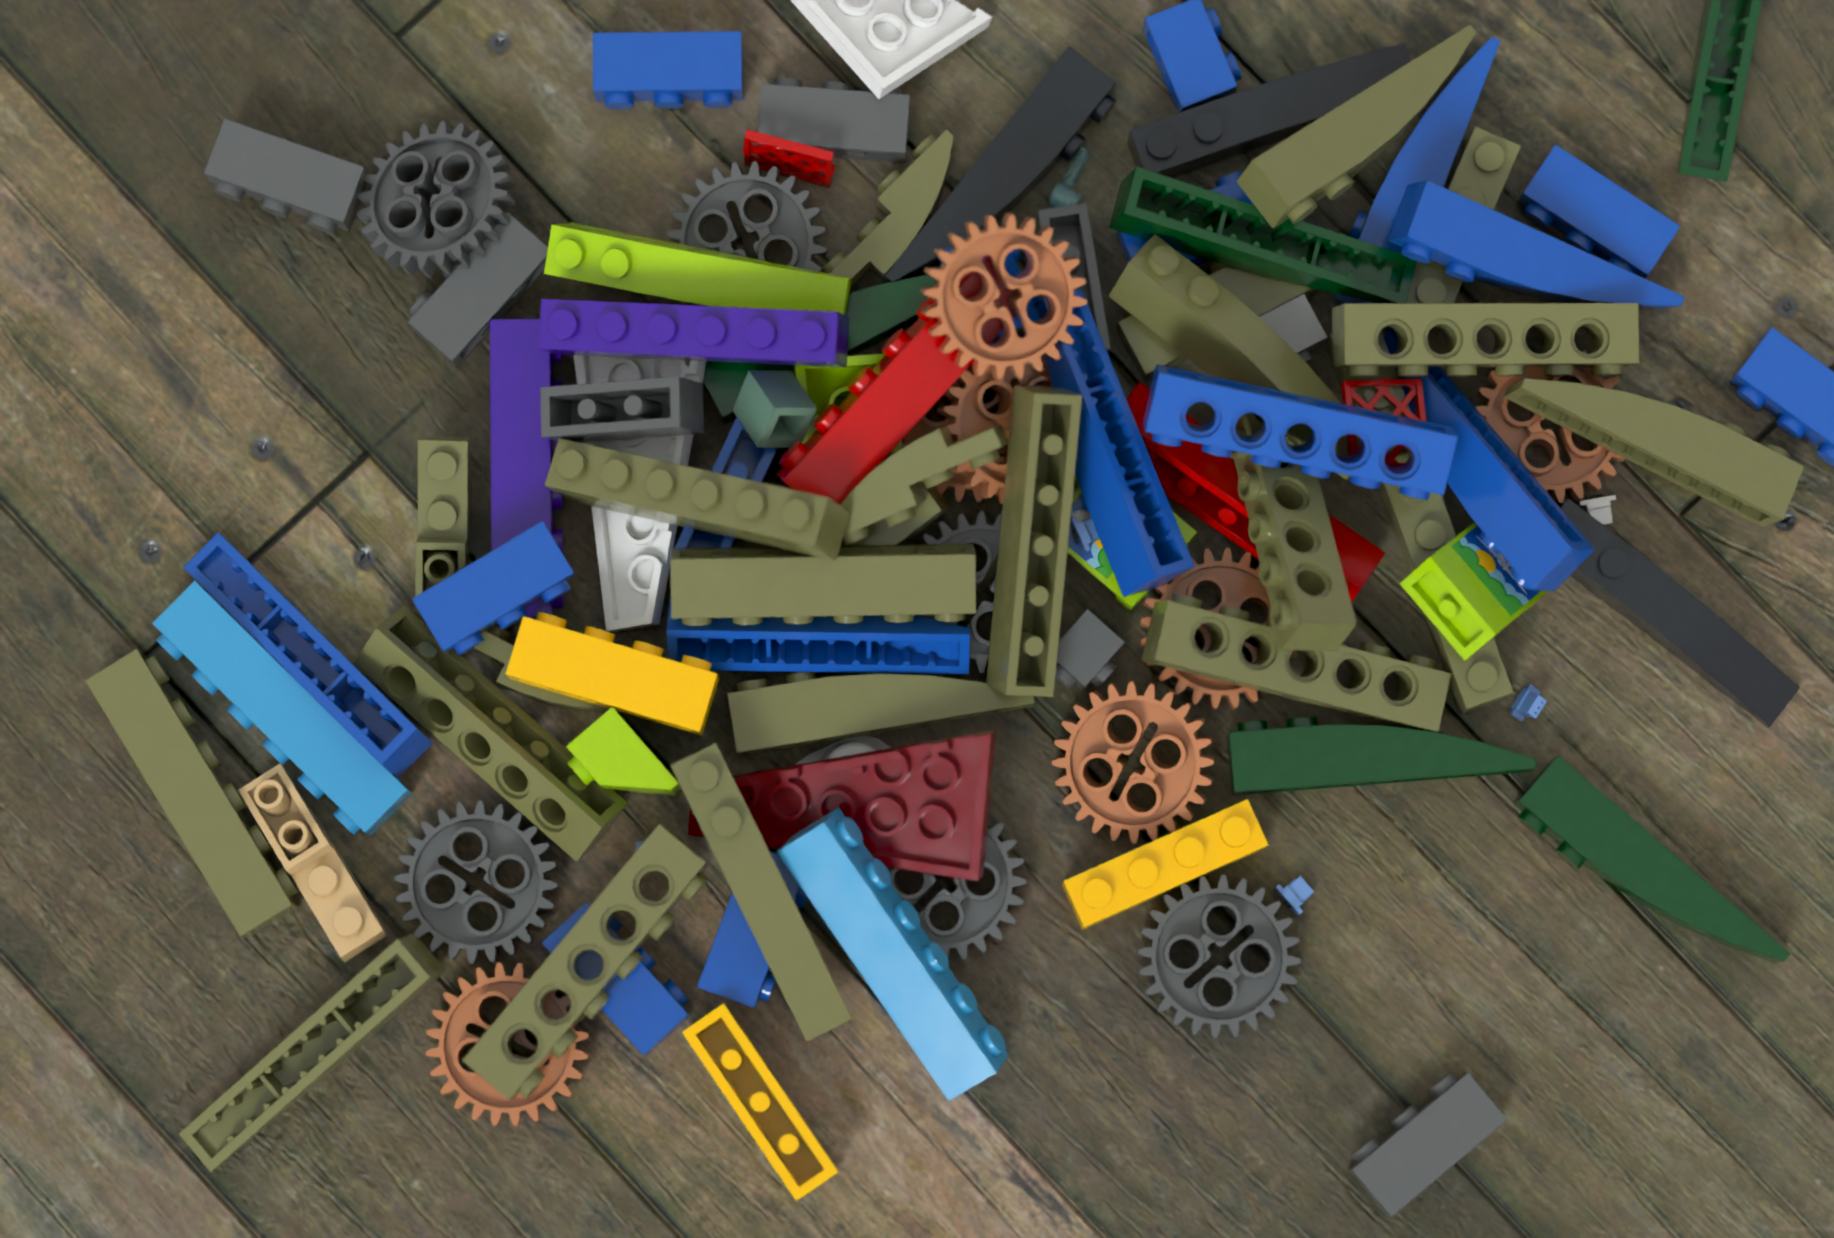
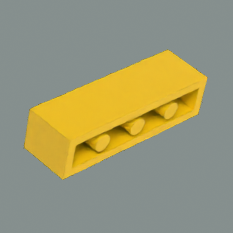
M538 612L536 620L523 616L506 671V676L509 679L608 709L613 707L618 712L703 736L720 680L717 673L710 672L712 663L688 655L682 656L681 663L661 657L664 649L641 641H634L632 648L613 643L614 634L594 627L586 626L584 634L565 629L567 620L547 613Z
M1248 799L1071 877L1063 881L1062 886L1083 930L1169 892L1184 883H1189L1201 876L1263 850L1268 846V842Z
M723 1003L682 1031V1034L796 1201L840 1172L726 1004Z

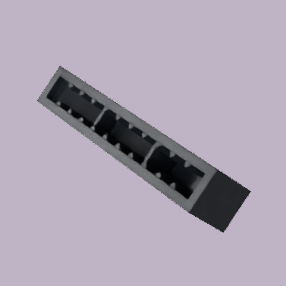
M1405 43L1309 69L1129 130L1127 144L1135 166L1174 178L1290 137L1411 62V58Z
M1069 46L885 275V283L918 277L926 273L924 272L925 267L940 265L941 262L933 251L935 248L942 250L952 246L947 236L950 232L962 239L966 238V221L973 222L979 230H983L984 215L987 214L992 215L996 222H998L1005 216V213H1009L1054 169L1062 158L1070 162L1086 141V138L1081 135L1092 120L1100 124L1116 104L1117 100L1111 97L1115 91L1116 81Z
M1568 498L1560 508L1595 548L1570 576L1769 728L1800 687L1685 588Z

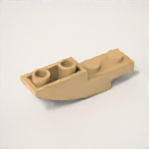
M281 763L238 790L283 867L292 876L338 955L344 962H347L388 935L369 905L368 898Z

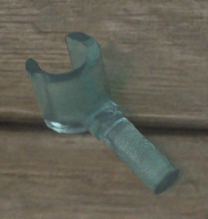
M1081 148L1078 151L1068 173L1054 187L1049 198L1051 208L1075 205L1082 201L1083 196L1072 187L1076 184L1091 154L1087 149Z

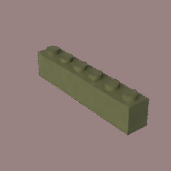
M1014 385L986 679V683L990 687L1009 696H1054L1082 395L1064 388Z
M561 438L558 439L544 485L571 502L832 561L837 560L850 512L829 497Z
M973 544L840 546L836 561L775 547L671 548L670 552L671 619H682V624L688 626L709 625L712 623V618H732L734 624L756 625L763 622V617H783L784 623L807 624L813 622V616H833L834 621L837 623H859L864 621V616L884 615V620L887 622L903 623L913 621L914 615L933 614L934 619L937 621L956 622L964 620L965 614H976V554Z
M135 649L86 679L85 682L239 936L248 939L297 909L298 905L292 896L297 894L299 890L285 868L281 867L276 870L267 856V853L273 850L260 826L256 824L250 828L241 813V810L245 809L247 805L232 781L224 785L215 768L221 765V761L206 739L199 743L189 727L196 721L188 706L181 697L174 701L164 686V683L169 681L170 678L155 654L147 658L143 652Z

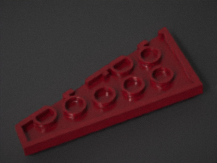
M996 730L733 776L768 848L780 849L791 836L839 807L845 817L851 818L858 825L863 836V843L873 858L880 860L886 867L978 881L983 876ZM690 807L688 835L705 838Z

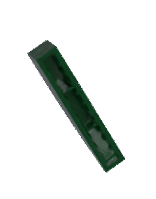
M1762 0L1704 1L1684 122L1678 174L1724 182L1728 181Z
M1137 166L1121 181L1109 225L1110 229L1147 241L1156 234L1175 250L1243 271L1382 304L1407 303L1417 261L1409 259L1401 253L1304 221L1293 224L1288 219L1272 229L1255 205Z
M923 275L879 284L849 293L846 316L850 317L847 356H855L894 335L898 330H904L913 325L920 318L916 314L917 309L928 297L920 293V290L927 286H935L936 279L929 275ZM706 361L703 386L723 423L727 424L737 418L732 409L749 370L792 371L793 373V365Z
M1317 717L1287 719V728L1267 729V721L1237 723V732H1229L1226 736L1231 796L1527 773L1536 769L1535 758L1479 741L1432 731L1382 725H1317Z
M1560 756L1551 759L1513 804L1521 811L1517 817L1519 821L1534 834L1541 836L1546 832L1560 845L1556 852L1576 869H1580L1582 865L1586 866L1590 871L1632 900L1671 922L1719 944L1773 963L1784 962L1791 954Z

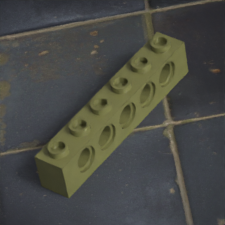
M1638 303L1342 304L1332 308L1333 368H1348L1349 377L1379 376V368H1398V377L1428 376V368L1447 367L1448 377L1477 376V367H1495V375L1501 377L1525 376L1526 367H1544V376L1575 375L1574 367H1593V376L1623 375V367L1639 364ZM1383 327L1392 330L1397 337V348L1393 354L1384 352L1379 346L1378 335ZM1433 327L1441 330L1446 337V347L1441 354L1432 351L1428 345V333ZM1482 327L1490 330L1495 338V346L1490 354L1483 352L1477 344V333ZM1530 327L1537 329L1543 337V347L1538 354L1532 352L1526 344L1525 337ZM1579 327L1586 329L1592 339L1591 348L1587 353L1581 352L1575 345L1574 336Z
M1245 413L1238 418L1235 430L1242 435H1252L1260 429L1263 419L1256 413ZM1285 434V441L1288 444L1294 446L1300 445L1290 436ZM1232 451L1230 458L1234 459L1238 475V495L1245 503L1249 518L1248 534L1250 541L1256 546L1260 562L1259 578L1261 584L1266 586L1271 606L1270 622L1273 629L1277 630L1281 649L1337 651L1357 623L1319 478L1302 473L1300 471L1301 465L1282 461L1280 468L1267 467L1252 462L1251 454Z
M1173 594L1171 601H1160L1154 604L1141 660L1143 662L1407 729L1439 731L1452 673L1436 670V660L1417 655H1408L1405 662L1390 658L1391 649L1383 646L1361 643L1359 650L1341 645L1337 651L1300 650L1305 655L1306 668L1298 676L1293 673L1289 665V659L1294 650L1281 649L1277 630L1273 629L1270 618L1267 619L1265 626L1248 621L1250 613L1240 609L1220 606L1219 613L1201 609L1202 600L1179 594ZM1201 624L1208 627L1212 634V644L1206 652L1201 651L1196 646L1194 640L1195 631ZM1249 636L1255 639L1259 645V656L1253 664L1247 662L1242 654V645ZM1343 661L1347 662L1353 671V679L1346 688L1338 682L1336 676L1337 668ZM1390 673L1394 674L1399 681V692L1394 699H1390L1385 694L1383 688L1384 680Z
M405 605L376 627L354 661V666L576 862L605 836L627 806L628 802L613 789L602 788L595 780L586 786L567 764L574 755L464 657L458 656L454 649L445 653L429 627Z
M658 824L462 1061L508 1100H514L518 1094H521L526 1099L544 1079L545 1074L539 1069L553 1054L556 1058L560 1059L577 1039L578 1035L572 1029L582 1017L586 1015L592 1020L608 1002L611 996L605 990L618 975L625 980L638 966L643 956L637 951L650 936L656 941L659 940L672 925L676 917L670 911L679 900L684 897L690 902L709 879L703 874L708 864ZM652 873H661L669 881V891L659 901H649L642 894V882ZM629 912L636 920V931L627 940H615L609 931L610 920L617 913ZM588 951L598 952L604 962L602 973L593 980L581 978L576 968L579 957ZM562 990L569 996L571 1008L564 1018L553 1020L544 1010V1001L551 992ZM528 1029L536 1035L538 1048L532 1057L520 1059L513 1053L511 1042L517 1032Z

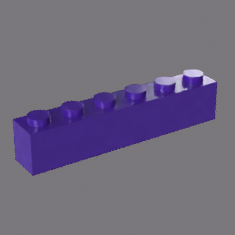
M541 299L538 349L562 355L847 368L850 317L839 312Z
M490 319L491 551L543 521L564 555L563 529H555V510L564 509V498L544 486L558 441L541 437L540 387L563 386L562 381H554V362H562L563 355L552 354L538 349L540 319ZM565 594L545 604L542 597L538 598L524 607L528 613L525 617L536 620L538 612L556 616V609H564Z

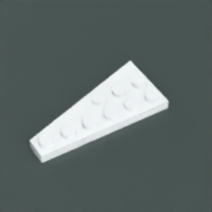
M574 355L577 384L678 376L703 383L706 361ZM693 434L584 442V444L688 466ZM591 506L606 631L619 632L660 625L670 569L671 548L674 547L677 525Z

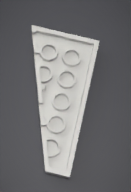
M790 0L878 99L988 28L992 16L979 8L973 12L956 0Z

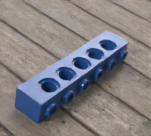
M1158 364L1155 367L1143 419L1145 432L1153 433L1152 440L1164 445L1180 447L1183 440L1202 444L1201 450L1212 455L1231 457L1232 451L1251 454V461L1259 465L1280 468L1282 461L1301 465L1300 471L1307 475L1319 478H1330L1331 472L1350 475L1351 483L1372 489H1379L1380 483L1383 482L1400 486L1399 493L1418 499H1429L1430 493L1444 495L1458 439L1452 427ZM1205 402L1213 407L1211 418L1206 423L1200 425L1188 422L1185 418L1188 408L1194 403ZM1245 413H1256L1263 419L1260 429L1252 435H1242L1235 430L1238 418ZM1303 423L1312 428L1311 437L1302 445L1294 446L1285 441L1287 430L1294 424ZM1346 434L1359 436L1361 438V445L1356 453L1350 456H1341L1335 452V444L1341 436ZM1401 444L1410 448L1409 459L1403 465L1392 467L1384 463L1385 454L1392 446Z

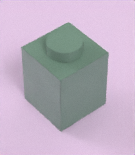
M749 370L732 410L757 447H791L797 441L803 442L817 407L792 371Z

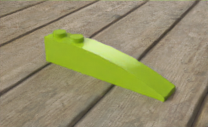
M573 222L551 225L544 274L706 306L839 312L846 315L852 279Z

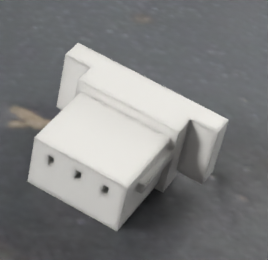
M1603 494L1592 495L1588 500L1578 501V506H1585L1587 513L1601 524H1611L1613 522L1610 501L1616 500V495L1605 497Z

